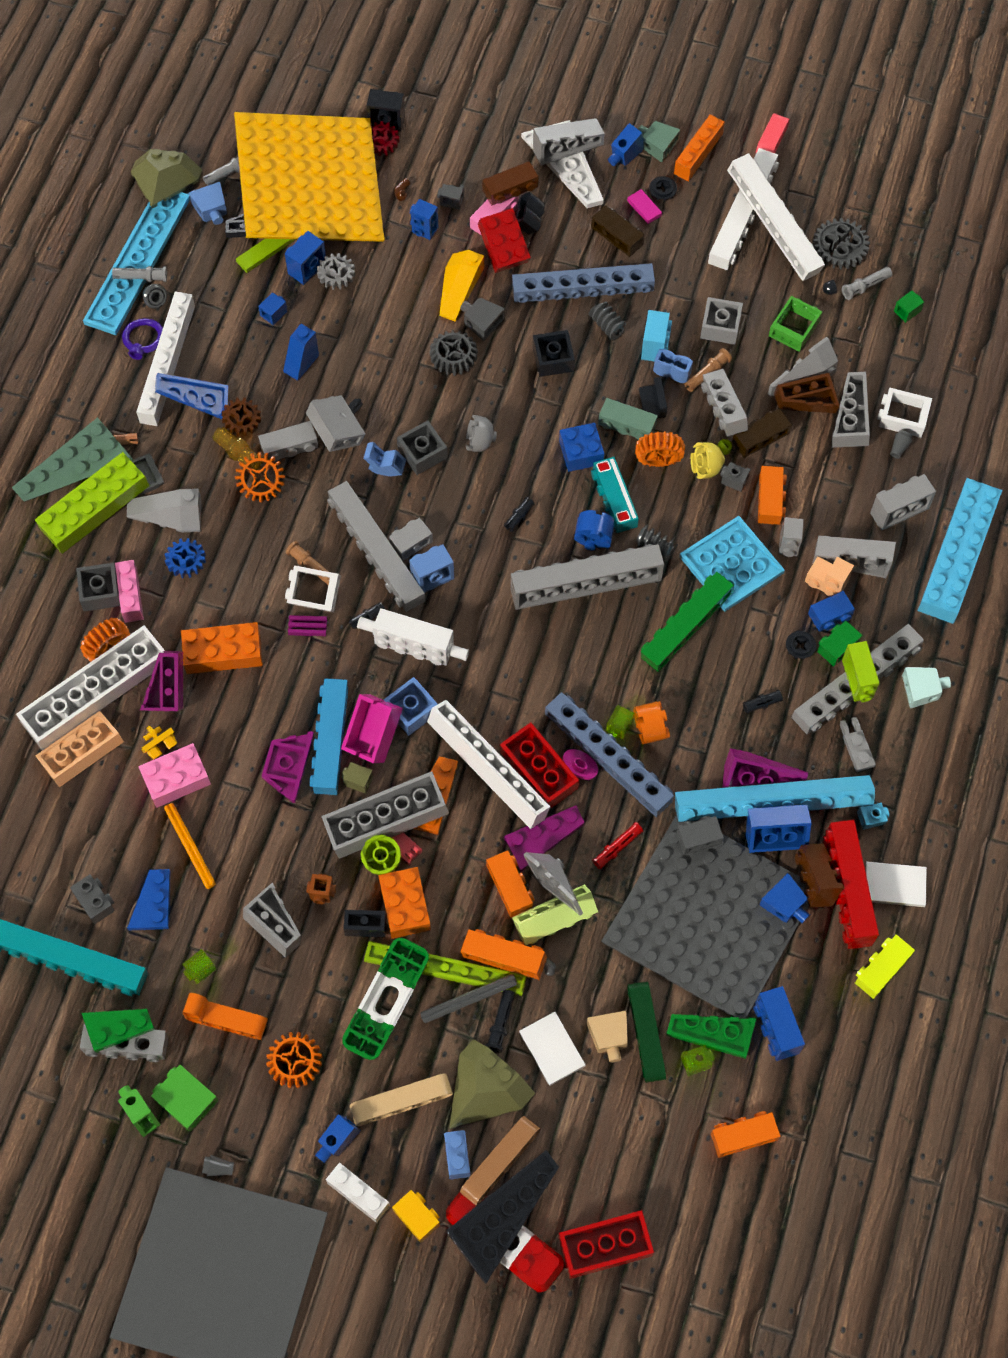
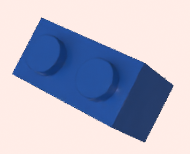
M841 591L811 605L808 615L819 632L822 630L828 631L840 622H848L852 618L855 608L845 592Z

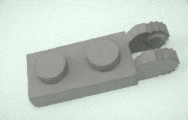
M857 717L851 718V724L855 731L853 733H849L845 720L840 721V727L844 735L843 739L856 772L875 767V761Z

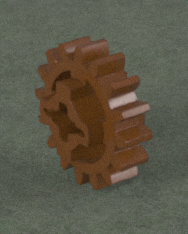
M237 397L236 402L229 400V405L225 404L222 411V423H225V429L230 428L231 434L236 431L237 436L240 433L247 436L248 431L253 434L254 428L258 429V423H261V411L258 410V405H252V400L246 402V398L240 401Z

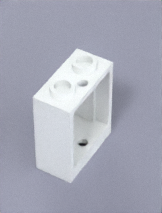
M889 388L888 394L883 395L881 403L884 405V409H880L877 419L880 420L879 427L897 432L903 430L912 436L921 438L926 426L932 398ZM891 401L921 408L918 423L887 415Z
M294 566V569L290 570L289 573L291 584L290 588L286 590L285 599L291 605L334 613L341 575ZM300 572L330 578L325 605L295 599Z

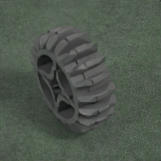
M452 329L451 333L445 330L444 335L439 333L438 338H434L433 343L430 345L429 353L435 369L439 368L440 373L446 371L447 376L449 373H453L455 376L457 372L462 375L463 370L468 372L469 367L473 368L474 362L477 361L478 349L476 343L473 342V338L468 337L467 332L462 335L460 330L458 333H455ZM462 348H465L468 353L465 354ZM441 351L444 353L445 358L440 355Z

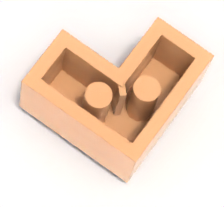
M817 557L807 573L805 582L810 587L823 591L827 596H833L844 590L854 565L839 557L836 558L833 564Z

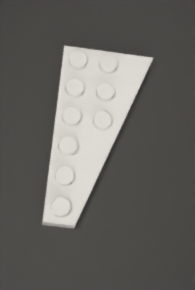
M570 120L564 121V122H561V123H557V124L569 123ZM533 130L521 133L522 139L533 149ZM583 152L546 164L586 208L603 204V197Z

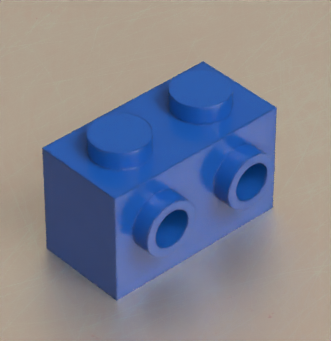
M418 199L417 203L413 204L410 209L412 232L419 237L422 236L431 240L439 228L438 207Z

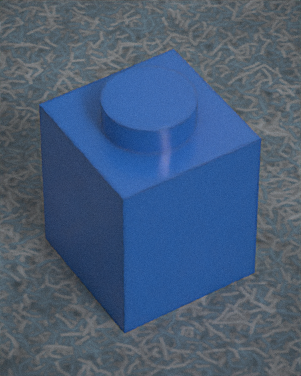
M273 292L258 306L260 316L272 325L287 313L285 299Z

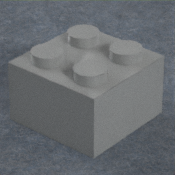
M708 297L700 339L735 344L743 303Z

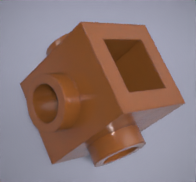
M312 874L311 881L307 883L306 892L309 893L310 899L314 903H330L331 897H335L336 885L333 883L332 876Z

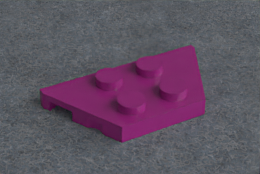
M312 731L297 737L293 735L285 739L272 740L262 772V779L292 803H296L314 738V732Z

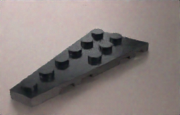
M547 1150L445 1231L484 1284L490 1279V1276L512 1244L542 1193L559 1169V1166Z

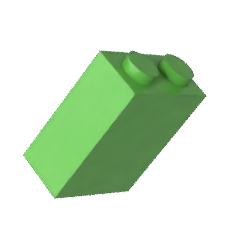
M179 1065L177 1068L173 1067L168 1072V1078L163 1083L155 1086L151 1097L183 1127L191 1132L219 1100L183 1066Z

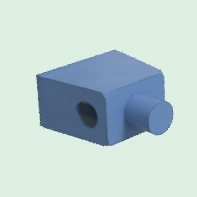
M220 182L189 192L191 204L204 222L212 220L215 225L223 222L222 216H225L227 211Z

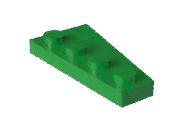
M672 1014L666 1036L746 1059L756 1018L742 1019L739 1017L722 1018L718 1016L701 1017L698 1015Z

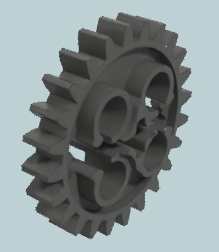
M833 218L832 223L827 220L826 225L822 223L820 228H817L812 244L823 261H827L826 266L831 263L833 268L839 265L840 270L843 266L849 269L850 264L856 267V263L861 264L862 259L866 258L870 245L868 241L869 236L865 235L866 230L861 231V225L855 226L856 221L851 224L849 219L843 222V219L840 218V221L837 222ZM850 231L853 235L852 243H850L851 236H848ZM830 244H832L831 251H834L832 257L829 253Z

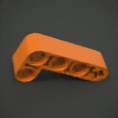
M189 993L183 1010L184 1017L191 1022L258 1040L262 1039L268 1021L266 1017L209 1002L206 997L196 993Z

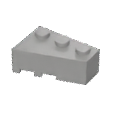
M271 883L243 908V919L286 958L300 945L301 935L290 914L286 911L282 899L279 898L275 886Z

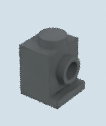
M443 184L442 188L439 187L437 198H440V206L460 210L464 198V185L456 187Z
M730 462L728 466L724 465L720 476H723L721 484L742 492L751 469L748 467L745 469Z

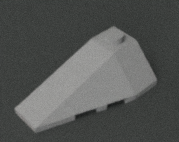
M179 489L134 498L127 503V518L158 524L163 528H173L182 533L201 532V496L199 489Z

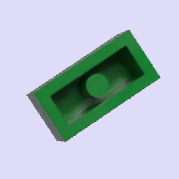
M847 621L841 625L837 624L832 629V634L828 637L824 636L818 643L820 646L817 652L833 667L843 659L847 645L860 642L863 636Z

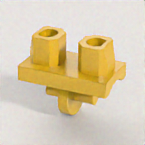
M151 726L146 727L149 733L143 736L145 741L151 738L153 740L143 746L141 750L144 754L147 753L155 760L162 755V752L157 747L159 743L163 741L168 750L177 744L173 735V729L169 728L157 736L162 731L160 726L152 729Z

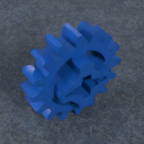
M189 538L186 539V542L179 539L178 544L172 542L173 548H167L169 553H165V563L168 566L169 572L173 571L174 576L180 573L181 578H184L185 574H188L189 578H191V573L198 574V568L203 570L202 563H206V554L202 545H198L196 540L190 543Z

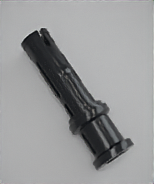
M504 990L502 992L494 1025L489 1029L490 1037L485 1046L494 1053H502V1043L508 1033L506 1029L507 1021L516 994L511 990Z

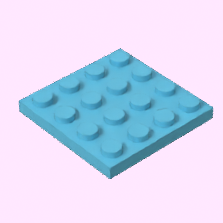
M737 516L679 555L702 585H704V581L709 575L713 576L716 572L734 585V593L720 606L724 612L784 574L785 571L740 516Z

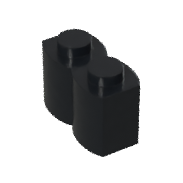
M531 192L521 195L517 205L518 210L515 214L520 229L528 235L540 229L541 216L544 214L545 207L544 202Z

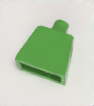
M126 1085L119 1090L118 1093L121 1098L118 1102L143 1137L161 1125L137 1089L132 1090L129 1085Z

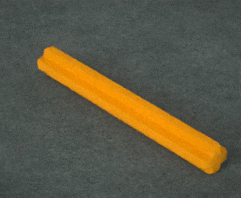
M173 803L166 805L164 809L206 889L214 887L216 883Z

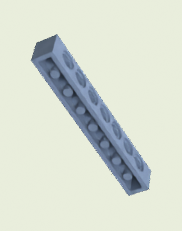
M652 263L512 275L514 302L520 303L551 299L560 300L563 298L576 299L600 295L612 296L615 294L637 292L647 293L654 291L655 285Z
M561 692L545 707V715L656 818L673 802V791L668 786H663L654 773H649L640 760H635L626 747H621L613 735L607 734L602 730L603 728L599 722L589 718L586 710L577 707L575 701L569 695L566 696ZM570 712L573 716L566 717L564 713ZM584 725L587 728L585 730H580L578 726ZM599 738L601 741L595 743L591 739ZM610 750L613 751L615 754L609 756L605 752ZM622 763H625V764H627L629 767L626 768V769H623V768H621L619 765L622 764ZM639 776L643 781L637 782L633 778ZM653 789L657 794L651 795L647 791Z

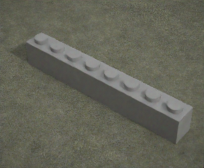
M345 481L329 490V499H327L329 506L332 509H336L340 522H345L349 535L355 537L360 551L364 550L366 553L365 557L368 563L375 566V572L380 579L383 578L386 582L385 587L388 592H393L397 605L400 608L403 607L407 612L425 602L424 591L349 483Z

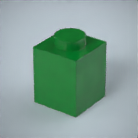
M912 290L896 302L894 312L906 323L921 312L924 301L920 295Z

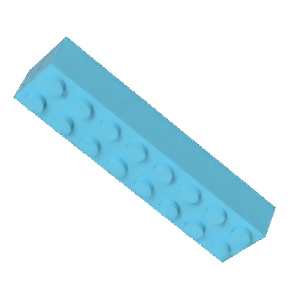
M969 478L966 479L917 611L952 624L954 623L1002 493L1001 489Z

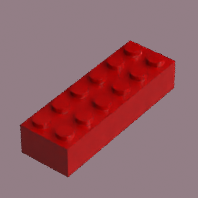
M855 820L831 822L825 836H823V843L828 848V853L832 860L829 865L832 870L837 871L838 875L835 878L844 887L835 901L836 905L840 906L839 921L840 924H843L845 930L843 931V941L847 943L848 949L873 946L879 933Z

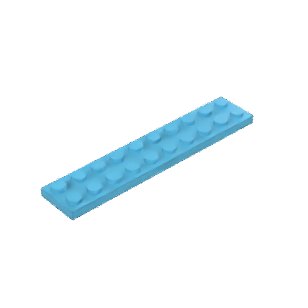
M181 192L167 201L162 200L158 202L157 206L153 209L150 206V202H148L113 267L146 268L152 266L153 268L190 201L189 194ZM111 269L83 319L84 325L117 335L146 280L113 279Z

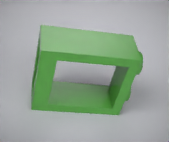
M791 296L771 325L769 337L800 352L820 322L822 311L815 306L803 302L799 298ZM790 311L812 321L803 336L781 325Z

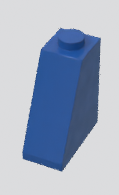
M300 324L290 336L283 371L297 381L319 356L315 331Z

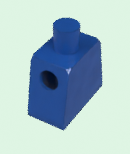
M629 123L611 145L612 155L608 158V162L612 166H616L619 162L627 165L644 150L642 132Z
M788 873L761 899L759 904L785 923L794 916L803 924L810 916L802 908L808 900L807 896Z
M338 1114L318 1140L322 1147L315 1155L324 1163L332 1154L335 1156L341 1155L361 1130L347 1117ZM336 1138V1144L332 1145L333 1139Z

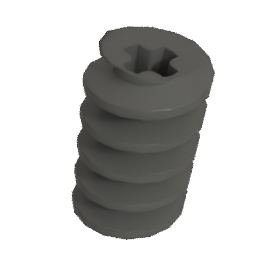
M607 302L597 304L589 311V316L592 317L593 321L601 327L602 331L612 341L617 340L623 334L626 322L621 321L622 318L617 316V312L613 311L611 306L608 307Z
M646 524L637 537L636 542H638V546L659 544L663 561H669L678 544L673 546L674 539L667 542V535L661 539L660 531L654 535V528L647 531L649 525Z

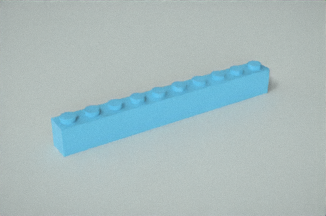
M870 775L682 791L675 792V809L678 821L684 822L699 820L704 816H710V818L716 816L717 819L747 816L748 809L808 805L810 811L874 805L875 787Z

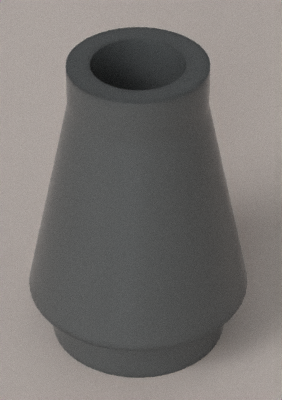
M903 430L896 433L890 455L900 459L901 455L912 443V435Z
M210 1155V1157L205 1156L202 1173L207 1174V1176L232 1175L234 1162H229Z

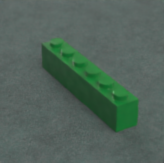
M718 572L713 576L709 575L701 589L697 588L693 592L692 598L680 606L679 612L675 616H670L666 622L667 625L663 629L660 628L656 631L650 643L646 642L642 646L641 659L659 673L734 593V585Z

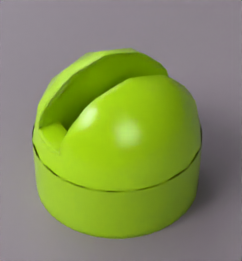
M722 439L717 445L723 455H728L732 450V443L728 439Z

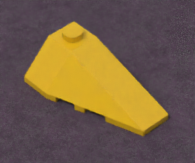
M471 250L452 254L445 267L439 314L441 317L456 322L462 311L460 310L462 303L468 300L484 270V255Z

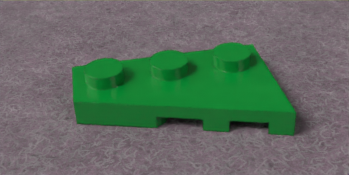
M147 1009L82 1013L95 1053L155 1030Z

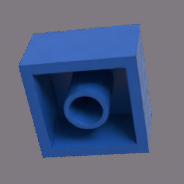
M309 231L301 235L297 242L285 252L288 274L304 285L317 272V266H320L319 261H325L324 241Z
M595 423L559 431V443L568 472L593 467L594 462L604 460V451Z

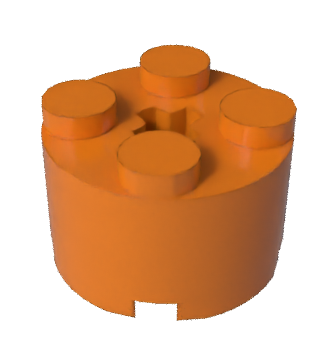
M660 701L634 707L635 724L639 732L642 733L638 734L642 744L670 738L669 729L667 726L665 727L664 721H667V715L665 710H662Z

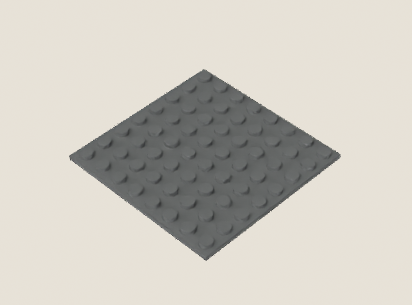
M676 815L601 942L726 1014L746 1019L800 923L794 916L787 923L783 922L759 905L761 899L787 873L793 878L803 893L805 890L804 883L800 881V876L756 852L749 853L747 847L723 835L724 839L720 845L684 855L677 836V829L684 822H679ZM807 901L802 907L804 910H807L809 902Z
M166 1167L109 1338L177 1358H285L328 1212Z

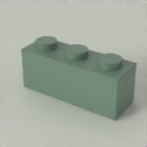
M606 398L599 414L598 425L605 429H613L623 435L633 436L639 440L645 434L653 433L658 415Z

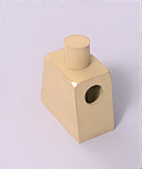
M626 1011L588 1017L587 1026L597 1052H607L609 1062L620 1061V1049L627 1048Z

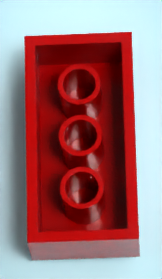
M531 722L500 744L501 755L550 806V809L579 788V779Z
M642 1210L560 1232L558 1236L570 1279L652 1257L654 1254Z

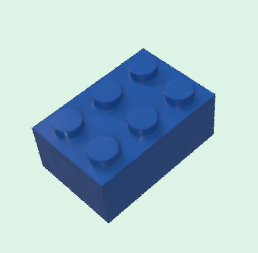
M808 805L748 809L746 839L749 853L796 850L801 845H809L812 822Z
M781 986L759 993L755 1002L754 1012L756 1017H760L762 1021L761 1030L764 1037H767L769 1040L768 1049L770 1055L775 1056L776 1061L800 1054L805 1043L784 987Z

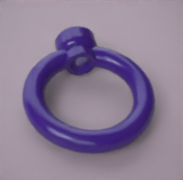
M142 318L132 321L125 327L122 333V341L129 350L128 354L131 358L140 360L143 354L157 349L163 331L160 323L152 319ZM144 325L156 329L158 336L152 344L142 346L139 343L132 344L130 342L129 335L133 329Z

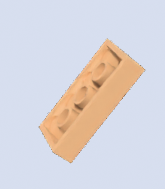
M98 711L35 756L55 783L61 787L124 741L106 717Z

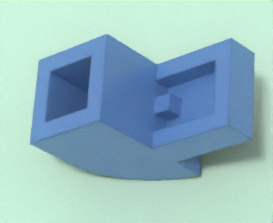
M374 442L367 444L363 458L370 464L369 470L385 476L402 475L406 459L397 450L384 452Z

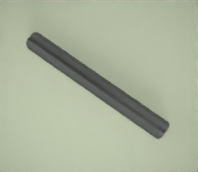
M513 974L422 1011L420 1013L424 1023L430 1022L516 986L517 981Z

